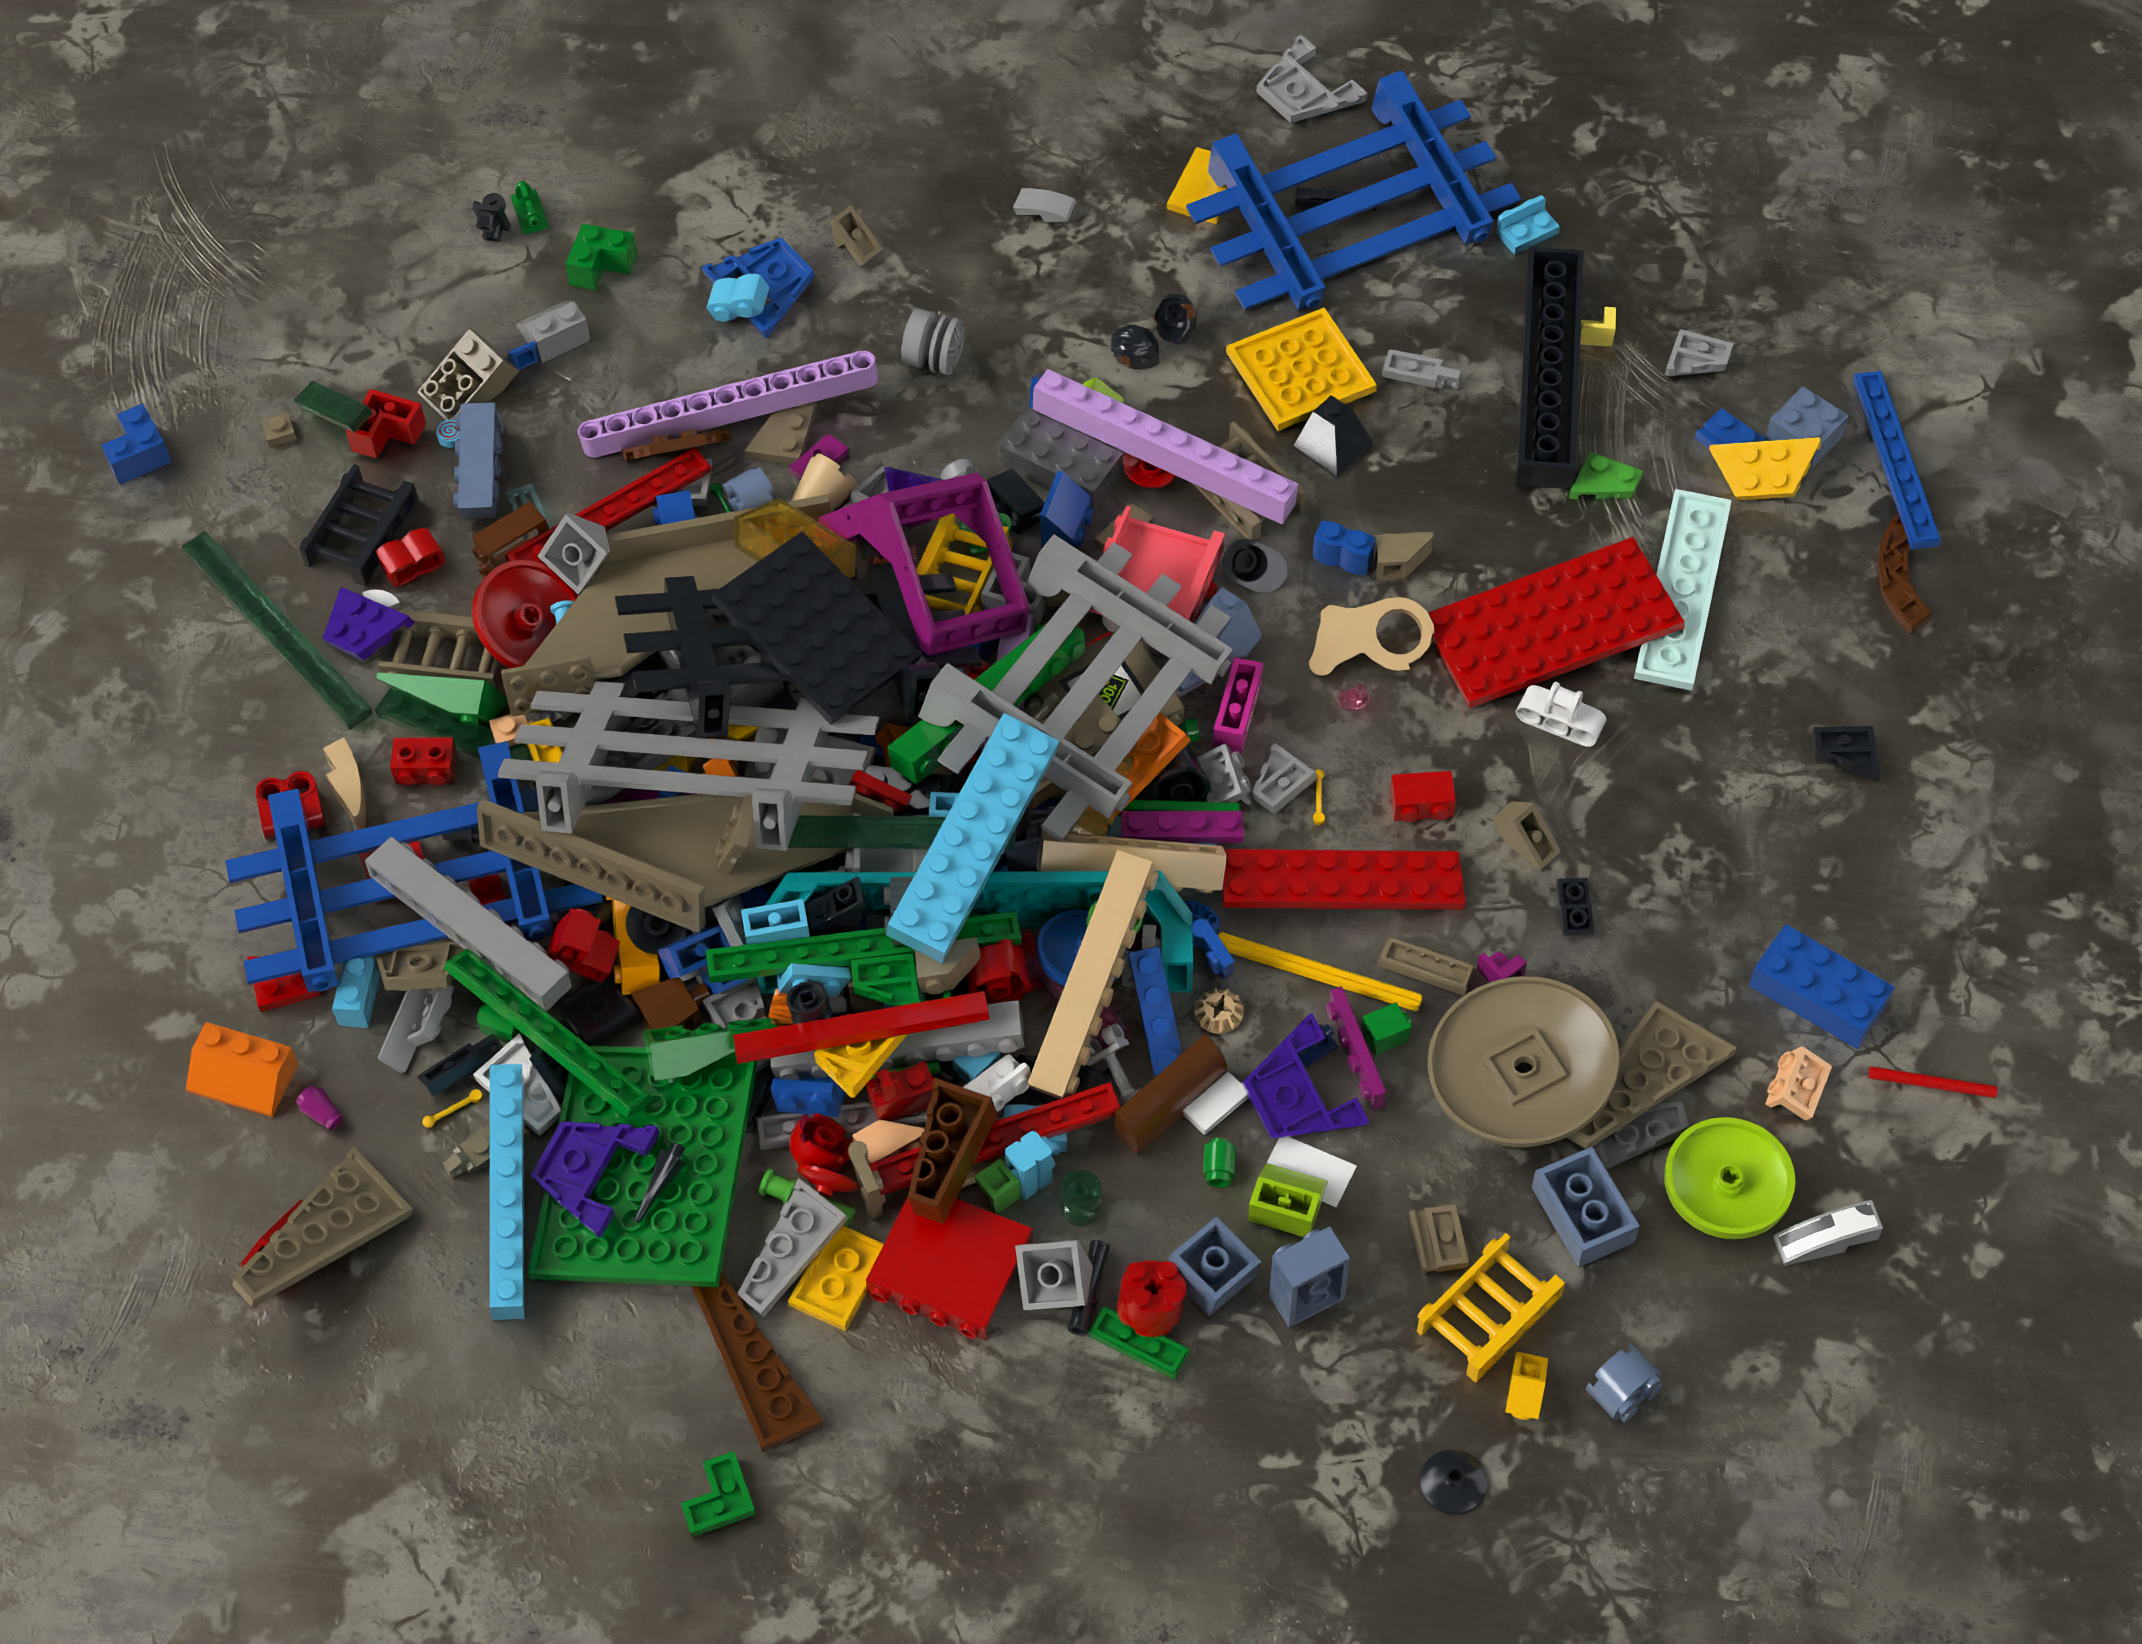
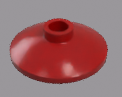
M1126 452L1123 455L1122 467L1126 476L1139 486L1161 488L1170 484L1176 477V475Z
M799 1165L797 1168V1172L808 1182L815 1185L814 1190L824 1197L832 1198L833 1192L857 1191L859 1188V1184L854 1180L824 1168L810 1165Z

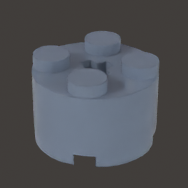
M757 466L722 484L730 498L728 502L733 512L780 503L779 498H775L770 481L762 469Z
M1633 1344L1628 1345L1629 1352L1627 1354L1621 1349L1596 1372L1595 1376L1599 1380L1595 1386L1589 1382L1585 1389L1614 1420L1621 1419L1624 1423L1629 1421L1638 1412L1639 1409L1636 1406L1645 1397L1651 1400L1663 1387L1660 1384L1662 1373Z

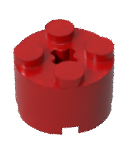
M1009 939L1000 940L995 945L979 947L981 958L965 976L968 994L984 991L988 1004L1021 1001L1023 999L1022 993L1025 991L1029 993L1031 990L1023 950L1014 946L1013 941Z
M1154 1260L1134 1262L1127 1266L1126 1272L1122 1277L1117 1303L1119 1319L1125 1326L1128 1324L1135 1329V1333L1141 1336L1159 1337L1172 1331V1327L1179 1323L1186 1296V1283L1178 1272L1177 1266L1170 1261L1160 1262Z

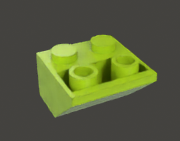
M1266 1163L1258 1176L1249 1203L1248 1221L1305 1237V1235L1313 1231L1328 1180Z

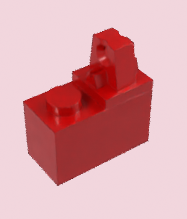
M925 1061L898 1072L895 1070L888 1072L887 1068L876 1072L875 1078L870 1079L866 1083L869 1102L877 1120L893 1122L928 1108L933 1094L932 1086L934 1080Z

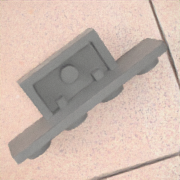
M449 985L448 987L438 989L407 990L378 1055V1060L400 1073L406 1072L416 1047L428 1041H433L439 1034L441 1025H439L440 1020L452 1004L450 997L455 987Z

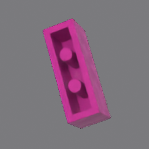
M1234 657L1214 727L1213 749L1227 744L1234 752L1238 751L1242 755L1262 685L1263 663Z

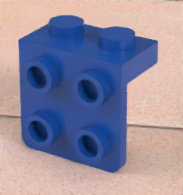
M810 1076L802 1077L798 1080L774 1078L771 1085L777 1111L784 1113H808V1115L819 1113L825 1116L838 1117L846 1094L830 1076L825 1078Z

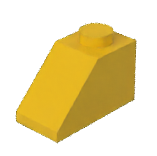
M1516 1351L1505 1412L1511 1413L1514 1417L1522 1420L1539 1418L1549 1358Z

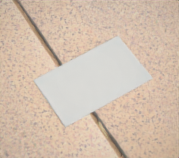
M1290 1137L1278 1139L1267 1163L1328 1180L1322 1202L1337 1207L1357 1167L1352 1163Z

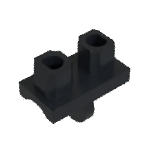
M497 193L486 195L483 198L482 204L479 201L473 202L472 209L477 216L476 226L483 231L482 237L486 241L500 242L502 230H510L511 223L504 212L506 202Z

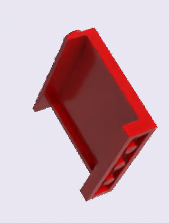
M907 1197L866 1278L867 1293L877 1302L884 1304L887 1302L898 1305L907 1314L917 1315L918 1313L928 1317L937 1326L946 1327L948 1325L958 1329L967 1338H980L986 1341L989 1323L1018 1265L1015 1246L1032 1244L1033 1228L959 1199L955 1200L944 1224L915 1214Z

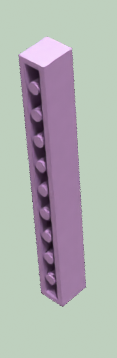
M1047 369L1034 386L1033 410L1273 521L1283 524L1296 504L1298 483Z

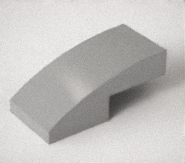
M1022 188L1013 209L1016 215H1040L1044 222H1067L1076 201L1072 197L1053 191Z

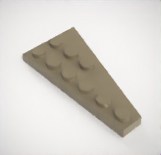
M353 1146L341 1164H337L330 1171V1176L321 1185H317L288 1217V1222L281 1230H277L270 1237V1242L261 1252H257L233 1278L232 1286L253 1308L412 1216L413 1209L359 1150Z

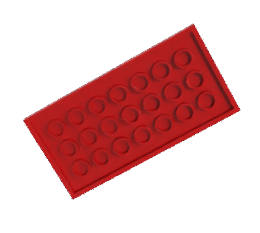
M1634 537L1428 612L1434 625V634H1432L1431 640L1469 709L1684 629L1685 621Z

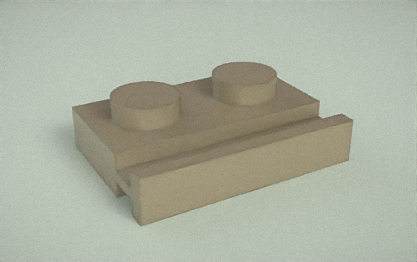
M1456 1204L1424 1208V1211L1417 1212L1410 1210L1409 1218L1421 1273L1427 1274L1428 1271L1436 1270V1272L1468 1268L1469 1259Z

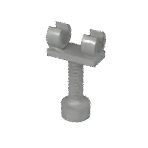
M1115 1023L1102 1029V1037L1109 1045L1108 1048L1102 1051L1100 1042L1095 1037L1091 1038L1088 1046L1091 1048V1054L1087 1065L1090 1066L1102 1060L1106 1061L1114 1080L1118 1083L1117 1086H1119L1118 1088L1121 1092V1098L1118 1101L1122 1107L1140 1089L1135 1090L1129 1085L1130 1082H1128L1126 1074L1122 1071L1123 1068H1121L1117 1057H1115L1117 1051L1129 1045L1128 1040L1124 1038L1122 1028Z

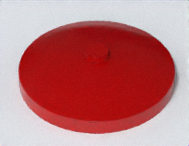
M531 560L510 561L496 567L479 584L472 604L474 627L480 641L495 659L509 668L521 667L527 663L557 625L555 615L551 613L550 607L560 601L569 600L575 602L579 595L551 570L548 565Z

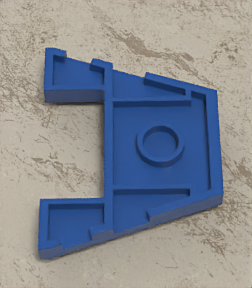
M782 237L750 248L747 254L738 257L731 255L724 258L725 262L714 266L710 263L702 267L704 275L713 284L719 279L734 278L739 273L742 275L759 274L770 287L766 298L769 303L764 306L761 314L749 318L751 324L765 338L771 334L815 277L814 270Z

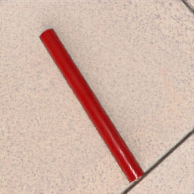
M1870 1066L1868 1071V1079L1996 1098L1998 1087L1995 1085Z

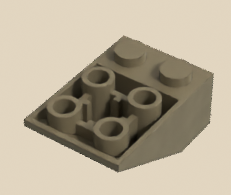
M468 329L417 393L445 420H456V414H460V405L462 403L488 402L503 392L519 370L487 339Z

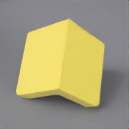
M1605 307L1602 321L1581 320L1580 345L1612 347L1616 329V307Z

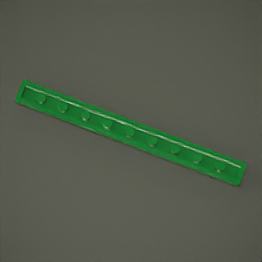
M1016 911L968 917L956 940L977 937L980 948L995 945L996 942L1003 939L1012 940L1014 945L1021 944V934ZM885 928L707 949L706 960L710 983L784 974L791 963L843 967L851 966V960L910 953H913L915 958V950L905 944L892 945L891 937L885 936Z

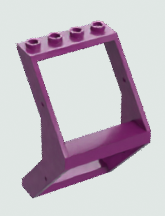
M972 473L877 494L819 517L815 543L819 549L858 541L857 535L861 534L892 564L920 648L927 656L1026 631L1030 606L987 481L980 474ZM955 514L986 543L1007 605L934 622L901 525L910 523L911 529L947 515Z

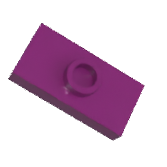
M828 433L789 466L790 473L801 480L814 454L815 456L816 454H822L838 464L849 455V448Z

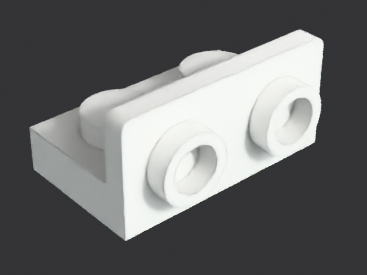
M1008 1053L963 1088L992 1097L996 1111L999 1112L1007 1102L1015 1096L1024 1093L1029 1088L1027 1083L1031 1071L1025 1062L1020 1065Z

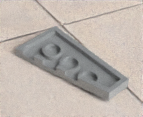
M798 1178L793 1187L794 1192L789 1201L785 1202L774 1230L770 1231L766 1238L764 1249L760 1256L755 1259L737 1293L743 1302L762 1317L769 1312L848 1220L842 1211L800 1178Z

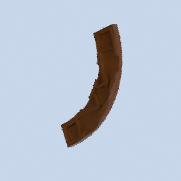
M1897 512L1888 525L1879 548L1877 561L1878 580L1883 597L1892 614L1905 630L1911 634L1930 621L1933 613L1924 605L1914 587L1910 584L1908 576L1910 545Z

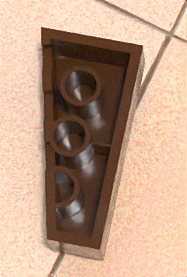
M934 1078L933 1094L927 1108V1121L925 1130L921 1135V1148L919 1157L916 1159L908 1199L915 1214L944 1224L998 1114L992 1097Z

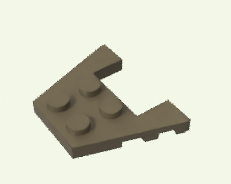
M391 926L368 927V932ZM454 941L431 942L375 955L385 991L448 987L454 977L444 970L446 961L461 953L464 949Z

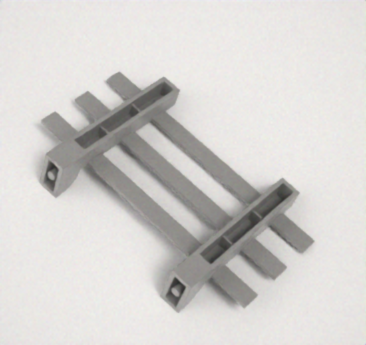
M1053 535L1038 553L1025 588L1035 594L1046 597L1054 596L1063 589L1070 596L993 691L985 688L947 663L931 682L918 717L935 726H949L955 720L964 725L937 760L956 774L963 769L986 739H990L1003 713L1059 740L1056 755L1044 777L1067 791V793L1042 824L1041 829L1062 841L1088 806L1108 819L1111 818L1116 810L1123 811L1131 798L1127 793L1132 782L1115 772L1189 673L1192 672L1207 683L1212 684L1218 675L1223 677L1232 664L1228 658L1233 649L1217 639L1231 619L1230 616L1211 605L1195 625L1167 607L1182 587V585L1162 573L1149 591L1145 593L1118 576L1133 555L1113 542L1096 562L1061 538ZM1092 608L1120 627L1044 724H1041L1013 705ZM1142 640L1170 659L1095 757H1092L1064 738L1136 645Z
M595 682L590 695L537 691L531 702V709L578 712L581 715L575 728L521 724L514 738L515 743L565 747L558 763L504 759L498 771V778L536 781L541 830L560 833L573 832L593 785L735 797L749 795L752 796L756 848L787 851L804 802L849 806L852 804L856 786L811 783L817 766L863 770L868 757L867 751L823 748L828 733L875 735L879 724V717L845 714L830 725L804 697L800 698L796 710L729 705L728 724L789 729L783 744L617 732L624 716L693 721L689 702L627 698L625 684ZM609 750L776 763L770 779L602 766Z

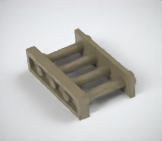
M1235 422L1230 424L1229 441L1219 448L1230 453L1237 449L1246 460L1294 481L1252 440L1251 435L1246 429H1241ZM1296 482L1298 483V491L1294 507L1299 512L1305 510L1306 492L1304 487L1299 482ZM1193 484L1246 539L1257 541L1261 538L1262 520L1267 517Z
M395 609L408 615L415 623L409 629L403 625L396 630L400 638L393 662L379 661L378 668L380 673L485 680L498 690L494 674H490L494 657L486 648H484L478 672L461 670L468 645L470 643L482 644L475 630L473 617ZM412 637L429 638L421 666L404 664ZM441 640L457 641L449 669L433 667Z

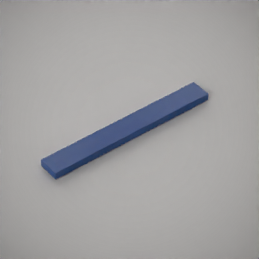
M1882 371L1854 374L1853 383L1910 548L1912 550L1939 547L1941 538Z

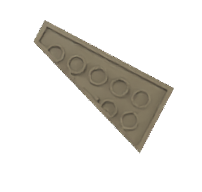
M1655 1001L1619 1049L1618 1078L1607 1104L1589 1124L1566 1138L1585 1149L1594 1146L1735 1055L1737 1047Z

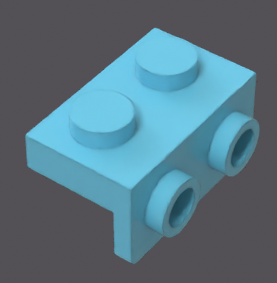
M794 963L790 964L784 974L776 975L779 993H789L795 985L801 982L813 981L823 985L828 996L837 997L851 979L850 969L846 967Z

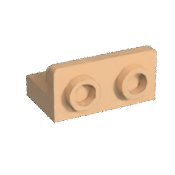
M1802 1046L1791 1052L1788 1051L1781 1056L1778 1062L1779 1070L1776 1078L1768 1087L1767 1092L1769 1095L1765 1104L1770 1108L1781 1104L1806 1121L1814 1115L1832 1066Z

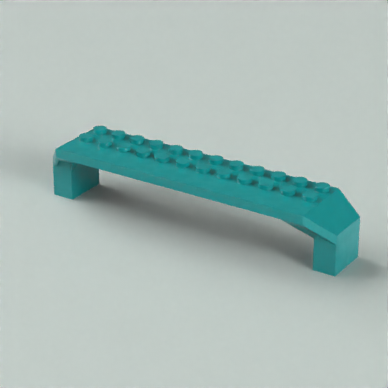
M1109 871L992 872L968 917L1016 911L1019 929H1042L1050 918L1059 913L1069 910L1089 911L1091 905L1098 901ZM1155 871L1158 873V879L1152 891L1148 890L1144 901L1147 902V911L1137 933L1143 939V925H1156V937H1161V957L1169 993H1192V912L1162 871ZM916 872L787 873L765 905L803 899L810 937L818 936L819 934L811 929L806 904L858 876L861 879L867 903L864 909L866 915L891 916L890 905H884V887H890V877H914ZM776 975L757 977L760 994L775 993V990L778 988Z

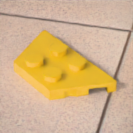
M1818 437L1709 445V450L1737 501L1795 497L1801 485V479L1807 474L1811 466L1810 462L1816 450H1819L1821 447V439Z
M908 1034L816 1050L814 1053L815 1061L850 1097L855 1098Z

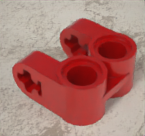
M297 771L285 780L268 777L258 783L255 794L265 839L276 837L268 795L293 789L308 788L306 792L300 793L310 830L326 826L320 792L314 777L309 772Z

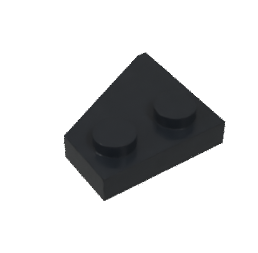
M1873 726L1813 727L1812 740L1815 759L1870 780L1879 781L1881 774Z

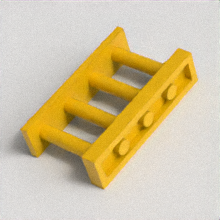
M950 514L940 518L916 571L918 575L941 574L938 569L941 564L946 562L982 571L977 583L953 577L956 590L972 594L967 606L925 594L929 608L940 611L964 609L967 615L982 611L981 593L994 566L990 555L988 560L985 561L949 551L950 543L956 540L987 548L986 543L975 533L959 529V526L956 525L955 514ZM1003 526L1011 550L1013 542L1009 539V529Z
M1507 1233L1498 1241L1495 1238L1492 1239L1482 1252L1484 1255L1433 1305L1431 1303L1426 1304L1417 1316L1419 1318L1417 1332L1421 1336L1433 1326L1468 1356L1467 1361L1469 1363L1466 1375L1475 1383L1562 1297L1565 1282L1556 1274L1548 1282L1545 1280L1540 1281L1507 1253L1511 1236ZM1496 1262L1500 1263L1533 1291V1297L1526 1304L1524 1302L1519 1303L1485 1274ZM1475 1283L1478 1284L1511 1312V1319L1505 1325L1502 1323L1498 1325L1463 1294ZM1453 1304L1489 1334L1490 1341L1483 1348L1480 1345L1476 1347L1441 1317Z

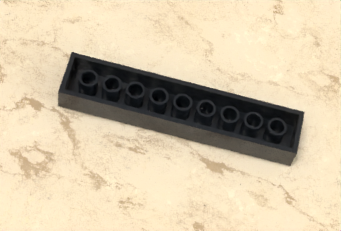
M1531 246L1528 248L1525 271L1515 485L1571 489L1573 486L1576 469L1584 250Z

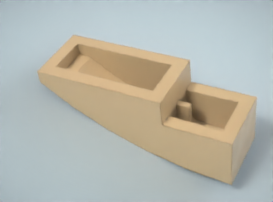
M343 737L323 748L327 762L333 770L326 774L332 792L357 830L365 828L366 796L355 758Z

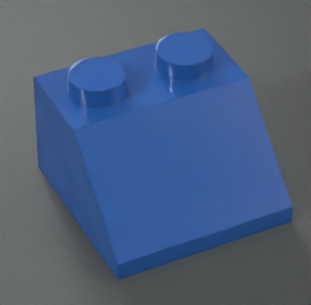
M1057 471L1040 513L1041 549L1053 535L1061 538L1076 549L1082 547L1086 537L1085 527L1086 525H1091L1094 518L1095 509L1091 508V496L1062 471Z

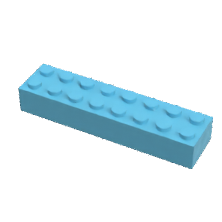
M1003 713L887 925V936L943 964L1056 755L1059 740Z

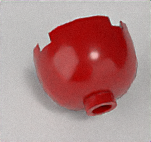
M808 1113L804 1114L790 1135V1152L798 1166L810 1165L833 1172L839 1171L850 1158L848 1148L853 1143V1140L851 1139L848 1143L844 1137L846 1130L832 1118L819 1113H815L813 1117H807Z

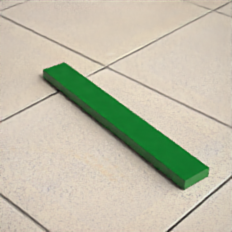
M468 948L446 961L444 970L449 972L450 975L626 1118L648 1104L650 1095Z

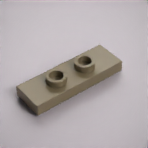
M1388 936L1377 964L1379 967L1463 996L1466 995L1476 969L1475 965Z

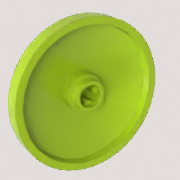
M1721 1117L1696 1123L1686 1129L1675 1140L1666 1160L1664 1183L1671 1204L1678 1214L1694 1228L1719 1238L1744 1239L1766 1232L1782 1219L1793 1198L1795 1172L1786 1149L1770 1132L1746 1120Z

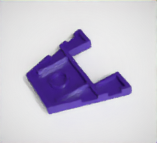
M1313 1013L1309 1014L1242 1082L1270 1139L1353 1128L1370 1123L1357 1097L1327 1111L1298 1057V1052L1325 1039Z
M561 1122L530 1176L535 1183L592 1233L601 1238L615 1213L611 1207L588 1199L618 1146L647 1157L660 1131L654 1125H646V1128L632 1127L631 1124H619L618 1127L602 1126L600 1123Z

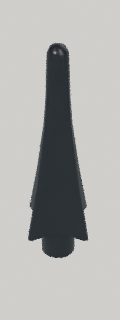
M674 1142L669 1152L663 1149L660 1150L647 1191L634 1217L636 1223L641 1222L658 1196L686 1165L680 1160L685 1147L679 1143Z

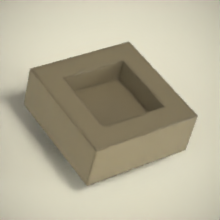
M288 412L261 419L269 447L297 440Z

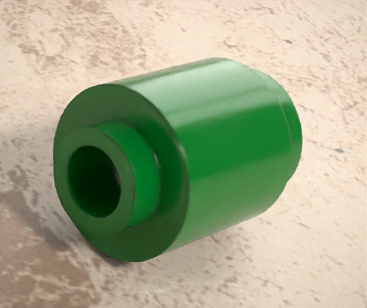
M1214 1138L1210 1143L1204 1145L1203 1177L1206 1178L1208 1186L1215 1188L1228 1187L1231 1185L1232 1179L1235 1178L1236 1147L1228 1139Z

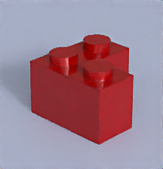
M370 389L345 431L352 452L377 459L389 438L415 445L426 426V420L421 403Z
M572 908L554 928L546 953L553 961L558 959L563 962L569 971L601 983L611 972L620 940L612 938V935L606 931L598 930L601 920L593 917L592 913L587 910H575Z

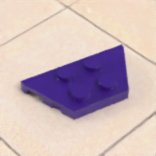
M341 587L322 639L329 646L364 661L374 654L378 648L385 646L393 640L390 634L403 625L409 629L415 622L406 614Z

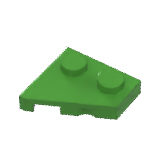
M1590 452L1570 490L1569 498L1578 499L1579 495H1595L1596 499H1607L1609 497H1616L1618 499L1632 498L1642 479L1643 471Z

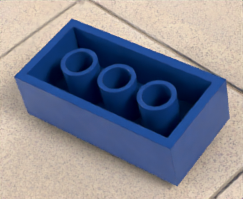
M1787 924L1784 925L1754 967L1749 986L1856 1049L1860 1047L1888 1006L1895 986Z

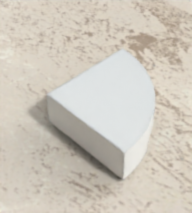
M368 590L362 592L363 596L394 610L401 609L398 599L387 591Z

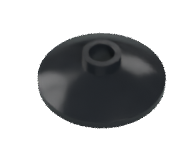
M632 906L626 916V931L630 940L637 948L646 953L659 954L658 949L683 939L687 933V928ZM654 919L659 920L661 929L653 930L650 927V922Z
M1450 1449L1440 1451L1427 1460L1421 1471L1420 1486L1425 1499L1435 1509L1447 1514H1463L1476 1508L1483 1500L1487 1490V1475L1481 1463L1474 1456L1461 1450ZM1456 1473L1461 1479L1459 1481H1452L1449 1475Z

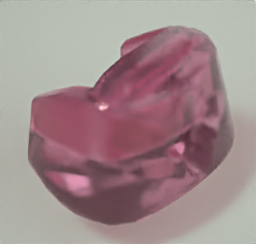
M1357 683L1356 687L1346 691L1339 690L1337 696L1339 706L1345 711L1360 708L1369 700L1367 689L1361 683Z

